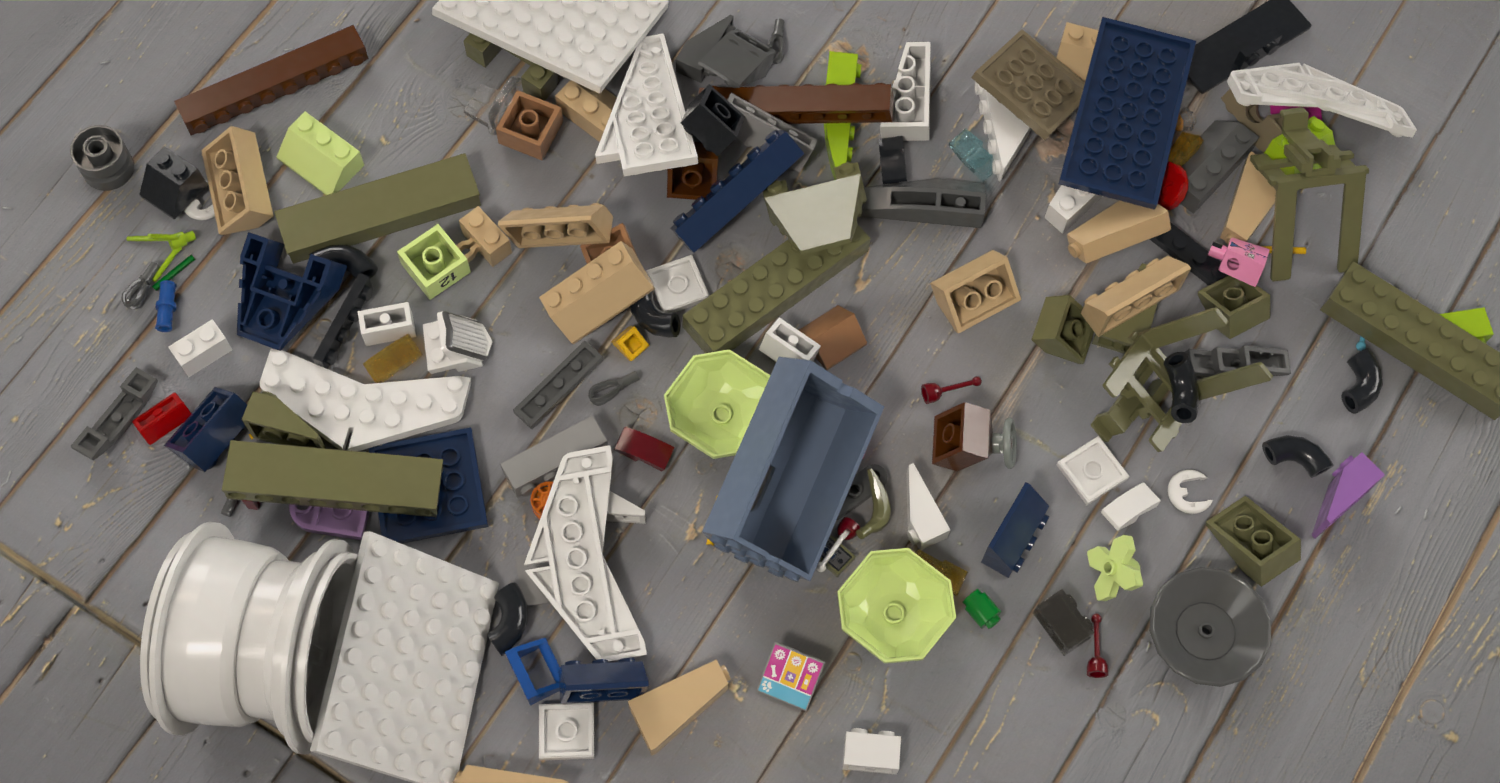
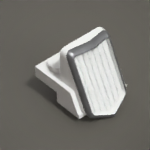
M442 311L437 313L438 321L423 324L427 369L431 374L451 369L461 372L482 367V361L488 358L493 341L485 326L476 319Z

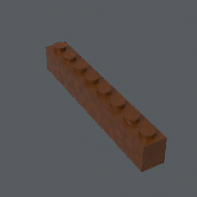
M351 25L177 99L174 102L192 136L196 133H203L208 128L217 124L226 123L238 115L249 113L261 105L270 104L282 96L293 94L303 87L314 85L326 77L337 75L347 68L358 66L369 58L354 25Z
M891 84L757 85L755 87L740 88L712 86L726 100L732 93L787 124L892 122L894 94ZM699 88V94H700L705 88Z

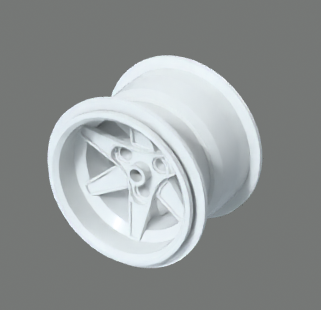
M216 522L203 523L177 541L164 560L155 580L144 619L140 650V678L144 701L149 712L157 719L164 731L169 734L182 736L191 733L200 724L242 727L260 719L274 721L292 751L304 755L312 753L310 749L358 557L346 541L338 539L329 540L302 563L289 561L286 556L272 547L236 540L225 525Z

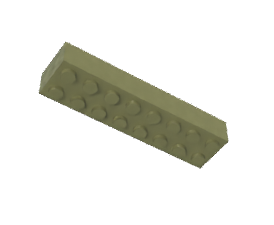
M857 225L851 243L801 255L787 240L683 314V328L704 353L729 349L732 351L867 253L871 238Z
M1353 261L1330 293L1320 311L1488 417L1496 420L1500 416V352Z

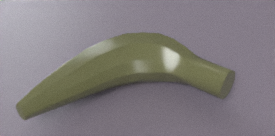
M872 468L867 469L873 500V512L871 520L856 531L860 539L881 531L888 524L891 516V504L888 494Z

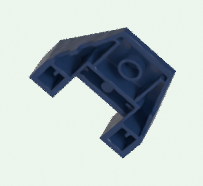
M248 232L240 255V264L243 265L242 279H239V288H242L241 303H238L237 335L281 351L339 290L347 266L310 254L303 277L277 268L285 246L283 243Z

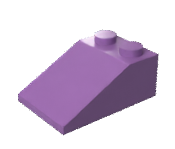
M1363 452L1356 458L1350 455L1332 473L1335 478L1328 485L1312 532V536L1315 539L1365 496L1385 475Z

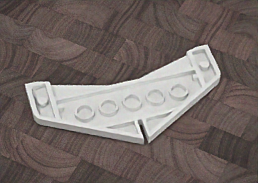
M1300 63L1235 70L1230 73L1227 80L1236 101L1243 106H1250L1251 104L1318 107L1321 110L1331 111L1387 130L1396 137L1406 136L1413 138L1417 131L1405 110L1399 105L1306 64L1301 66Z
M270 349L260 379L262 392L267 391L275 394L277 398L315 432L339 450H345L349 435L352 433L348 451L357 452L457 423L463 417L471 386V378L462 376L362 384L293 354L276 349Z
M610 445L570 452L563 456L524 566L549 562L550 566L525 571L595 659H606L608 662H613L623 658L645 656L647 651L645 641L603 557L613 465Z

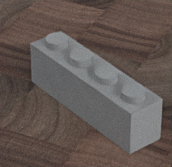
M731 93L727 100L745 116L737 139L747 147L755 148L758 146L760 148L766 143L765 138L774 130L786 131L804 152V155L788 168L800 173L811 155L817 140Z
M591 416L500 463L516 497L528 496L532 494L537 485L548 481L554 482L564 455L570 452L608 446V442L594 417Z

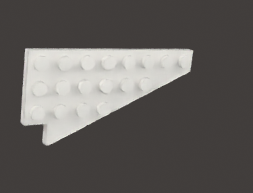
M664 34L645 36L637 46L595 153L597 164L620 160L624 176L698 164V156L692 135L688 134L681 124L685 109Z

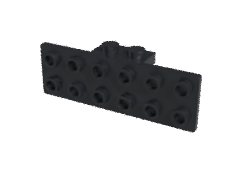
M1269 0L1197 43L1188 79L1201 94H1204L1227 80L1232 71L1243 70L1248 66H1253L1261 58L1271 55L1279 47L1309 30L1312 25L1290 0Z

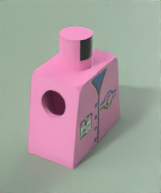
M1231 238L1228 246L1213 241L1208 256L1221 260L1218 269L1220 272L1256 287L1265 267L1270 249Z

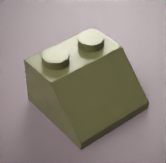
M1227 276L1198 291V297L1205 310L1217 307L1229 321L1225 327L1217 329L1229 339L1270 319V295L1257 285L1254 287L1234 277Z
M1071 295L1051 296L1045 298L1031 340L1045 353L1077 364H1084L1094 331L1081 314L1083 307Z

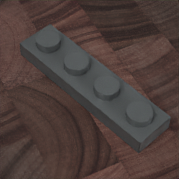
M584 340L513 409L514 414L533 429L603 361V356Z

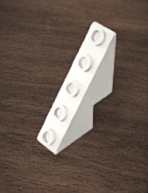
M975 81V93L980 97L979 112L981 115H984L983 130L985 134H988L989 138L988 152L993 156L992 171L994 175L997 174L998 181H1001L1027 139L1031 128Z

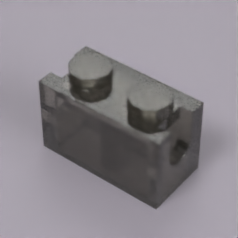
M1063 589L1038 604L1033 611L1034 616L1063 656L1091 638L1090 636L1094 634L1091 621L1085 615L1082 616L1074 598L1070 594H1066Z

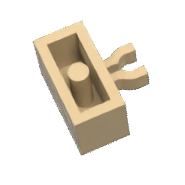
M479 206L459 220L462 234L468 240L461 241L456 246L461 252L464 249H470V252L464 255L468 259V263L479 252L494 267L512 253L508 237Z

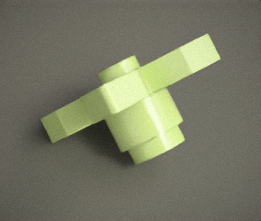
M1122 535L1113 539L1110 551L1106 547L1101 546L1087 551L1090 567L1101 572L1094 585L1098 601H1108L1115 598L1119 586L1129 591L1143 586L1140 565L1132 558L1136 551L1132 536Z

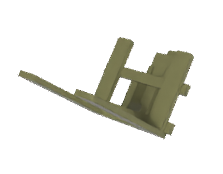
M1303 107L1283 109L1280 111V115L1283 117L1282 134L1289 143L1284 145V155L1287 158L1272 160L1267 154L1250 156V161L1276 190L1270 279L1274 282L1291 278L1297 191L1299 189L1344 184L1337 270L1340 273L1345 272L1353 261L1358 264L1366 174H1369V168L1366 165L1355 166L1350 160L1354 159V153L1351 150L1341 151L1336 145H1327L1323 140H1319L1308 129L1309 113ZM1318 163L1321 168L1313 169V164ZM1295 166L1301 173L1285 175L1280 168Z
M1217 307L1136 333V331L1131 333L1128 341L1132 345L1121 360L1118 357L1112 359L1109 365L1113 371L1103 383V388L1112 398L1117 397L1119 394L1120 396L1108 412L1098 414L1091 423V427L1104 442H1109L1112 436L1125 433L1138 415L1142 420L1152 415L1159 423L1149 438V442L1157 452L1164 451L1171 439L1177 436L1179 433L1178 429L1182 423L1177 422L1171 416L1172 406L1166 414L1158 406L1168 390L1172 392L1170 379L1164 367V360L1167 357L1159 347L1225 327L1229 321ZM1262 362L1199 379L1197 380L1199 401L1268 382L1272 379L1273 375ZM1154 371L1160 379L1152 381L1146 390L1143 385Z

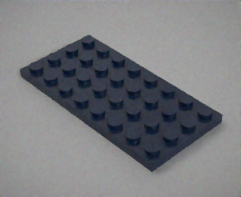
M1102 17L1060 175L1059 185L1153 210L1156 209L1196 45L1195 40Z

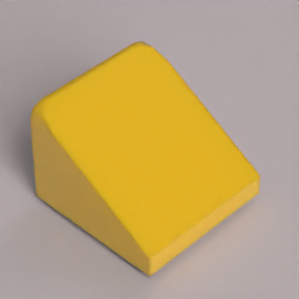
M628 326L611 341L629 361L634 360L650 346L635 326Z

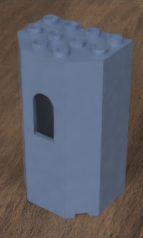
M778 357L702 530L703 534L707 539L715 543V548L725 553H734V558L747 564L750 562L762 568L767 567L769 568V573L781 578L784 575V577L795 582H799L800 578L811 581L884 406L856 388L842 383L843 380L811 360ZM769 466H771L773 468L764 486L758 503L751 510L753 503L756 499V496L759 492V489L766 476V473L769 469Z

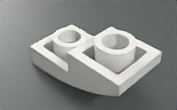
M1143 482L1116 498L1104 507L1101 513L1119 531L1136 522L1140 515L1156 508L1161 500Z

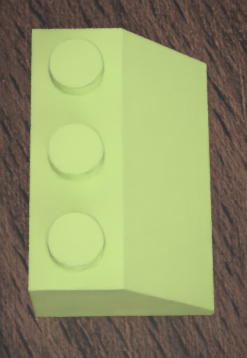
M304 112L288 128L276 156L279 161L325 195L340 191L365 166L359 150L307 112Z

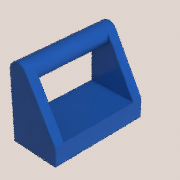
M546 638L514 647L505 652L530 706L560 691L558 673L560 666ZM539 649L556 683L535 690L520 658Z

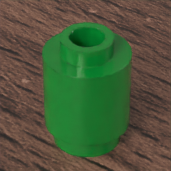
M979 589L973 591L962 602L966 606L965 610L981 629L984 627L991 629L1001 620L999 615L1002 611L985 592L982 593Z

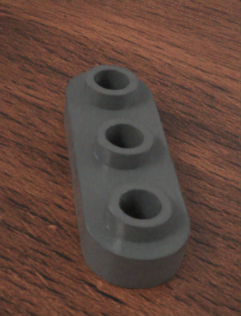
M872 464L855 475L850 489L856 488L859 492L857 494L848 492L837 520L872 497L867 469L872 468L885 487L888 476L882 466Z

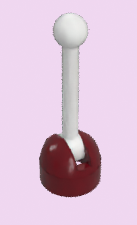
M844 517L839 523L837 532L840 537L824 559L818 562L816 567L818 572L826 570L827 562L843 540H851L856 537V531L860 529V526L853 519Z

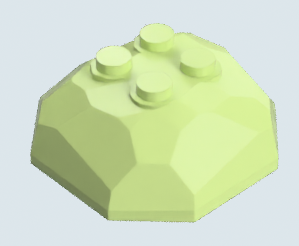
M730 349L693 355L664 394L670 431L713 459L735 456L771 375Z
M909 548L870 551L837 591L842 630L883 663L923 660L956 619L951 580Z

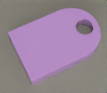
M289 504L292 519L304 531L362 540L370 511L309 506L306 510H299L297 505Z

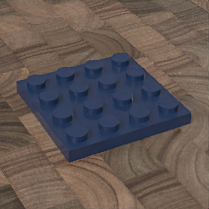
M471 427L385 443L368 448L369 453L443 459L437 517L378 512L381 536L403 544L489 527Z

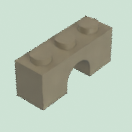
M1231 89L1221 97L1228 112L1233 114L1241 124L1259 136L1255 146L1263 153L1271 141L1282 134L1283 117L1280 113L1268 115L1263 119L1258 112V105L1250 104V106H1243L1239 104Z

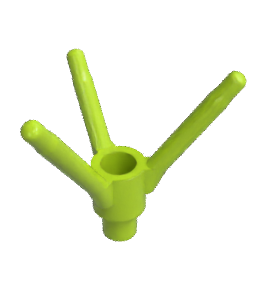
M181 231L175 234L127 236L126 240L168 241L172 252L152 278V281L156 282L174 257L182 250V247L187 246L188 242L196 240L193 231L186 233Z

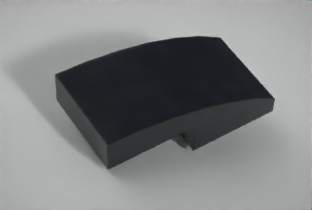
M903 136L879 139L883 184L906 182L907 172Z

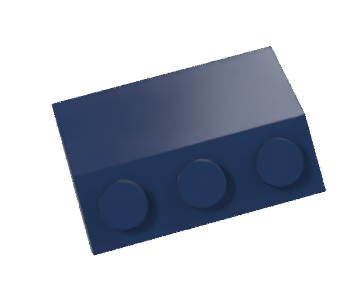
M214 387L164 446L195 469L206 472L216 465L220 454L229 448L230 440H235L238 433L247 428L242 421L247 404L234 392Z
M1025 482L987 547L981 563L1009 578L1012 571L1018 573L1025 561L1021 557L1024 550L1030 551L1037 540V537L1033 536L1036 529L1042 530L1050 517L1046 515L1049 505L1029 483Z
M623 658L619 662L608 663L606 659L594 660L592 664H581V661L577 660L565 662V665H561L558 672L560 704L632 700L644 694L649 687L643 661H635L634 658Z

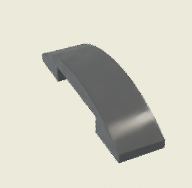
M136 367L121 384L122 392L92 428L87 426L71 445V448L91 460H95L125 433L132 424V421L142 411L158 380Z

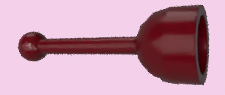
M976 376L970 381L942 388L936 383L922 384L921 393L924 402L930 404L938 401L943 392L971 385L980 386L982 380Z
M1093 614L1091 621L1094 623V657L1088 661L1087 676L1104 678L1109 675L1106 660L1100 657L1099 623L1102 621V617L1099 614Z

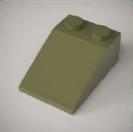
M267 391L262 393L252 392L242 421L253 438L280 445L326 449L319 434L277 398L275 394Z
M1246 496L1206 521V526L1239 568L1261 587L1301 560V539Z

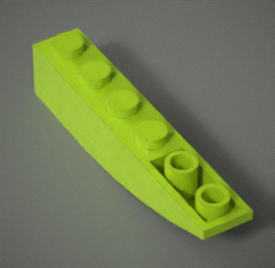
M829 51L826 85H851L855 83V78H860L862 64H857L858 54ZM824 123L826 150L834 180H836L834 167H838L846 163V161L851 162L853 147H848L849 140H854L855 126H850L851 123Z

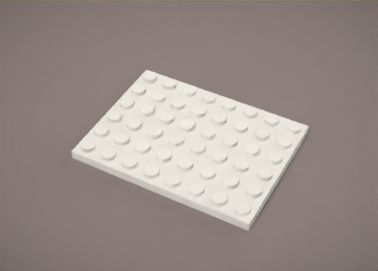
M439 0L432 8V15L600 94L667 10L669 1Z
M371 531L363 532L310 751L412 783H453L461 763L488 637L486 634L489 633L495 605L494 597L498 591L499 583Z

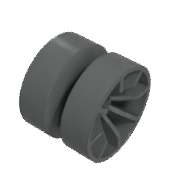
M94 125L83 129L74 137L70 146L71 158L85 181L91 187L101 191H110L128 182L134 171V160L116 130L105 125Z

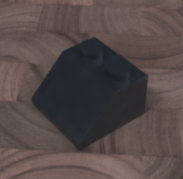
M163 147L146 164L139 195L175 220L208 184L198 168L166 147Z

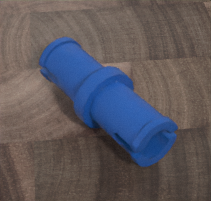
M164 280L160 282L159 300L156 301L155 306L158 311L155 329L160 332L172 331L173 312L176 311L177 306L174 302L177 284L173 281Z

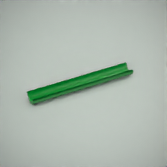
M192 255L188 256L152 287L156 291L159 290L161 281H170L196 259Z

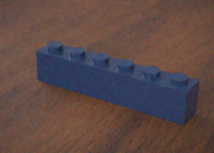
M774 130L765 138L766 143L760 148L758 146L753 148L747 154V160L742 164L737 163L728 171L730 175L723 181L720 179L710 187L711 192L708 195L697 198L691 206L693 208L686 214L681 213L673 220L674 225L670 229L691 252L695 253L804 155V152L786 131Z

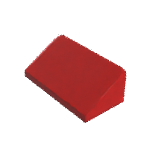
M174 392L138 416L132 423L146 442L151 445L184 423L192 413L177 393Z

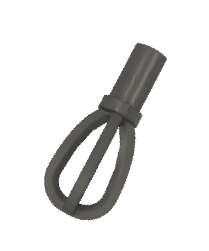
M783 19L775 20L774 31L767 44L768 47L772 48L774 42L778 41L779 53L772 62L774 64L782 61L784 48Z
M151 262L143 275H140L139 279L133 281L124 290L121 296L124 306L129 309H138L142 306L148 294L151 280L160 268L157 263ZM134 286H136V287L132 290V292L129 294V296L127 297V299H126V296H127V294L130 292V290H131ZM140 288V290L138 291V293H137V295L135 296V298L129 303V301L131 300V298L134 296V294H135V293L137 292V290ZM141 296L139 302L136 305H133Z
M634 371L622 378L602 381L590 388L588 397L594 405L601 406L613 399L624 387L640 380L637 372ZM616 386L614 389L600 397L594 398L593 396L594 394L602 390Z

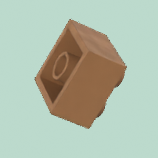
M517 90L496 128L498 143L543 161L563 123L561 107Z

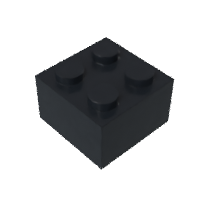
M709 84L689 104L681 124L688 134L694 135L702 142L703 147L707 151L713 152L718 156L737 138L745 116Z

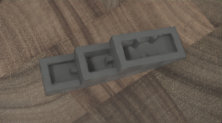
M1242 346L1240 349L1216 347L1212 351L1188 349L1185 351L1191 360L1195 375L1199 377H1210L1258 362H1262L1273 376L1291 374L1288 350Z

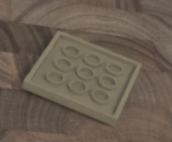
M1020 30L976 70L971 77L1044 140L1079 107L1085 84L1081 78L1024 30Z

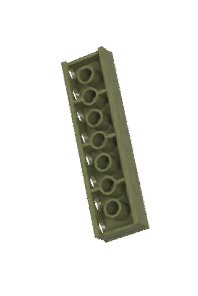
M466 153L279 209L274 211L287 255L290 256L292 263L295 264L308 260L310 253L329 245L353 246L481 206L479 199L480 193Z
M230 440L222 491L227 499L437 517L443 459Z

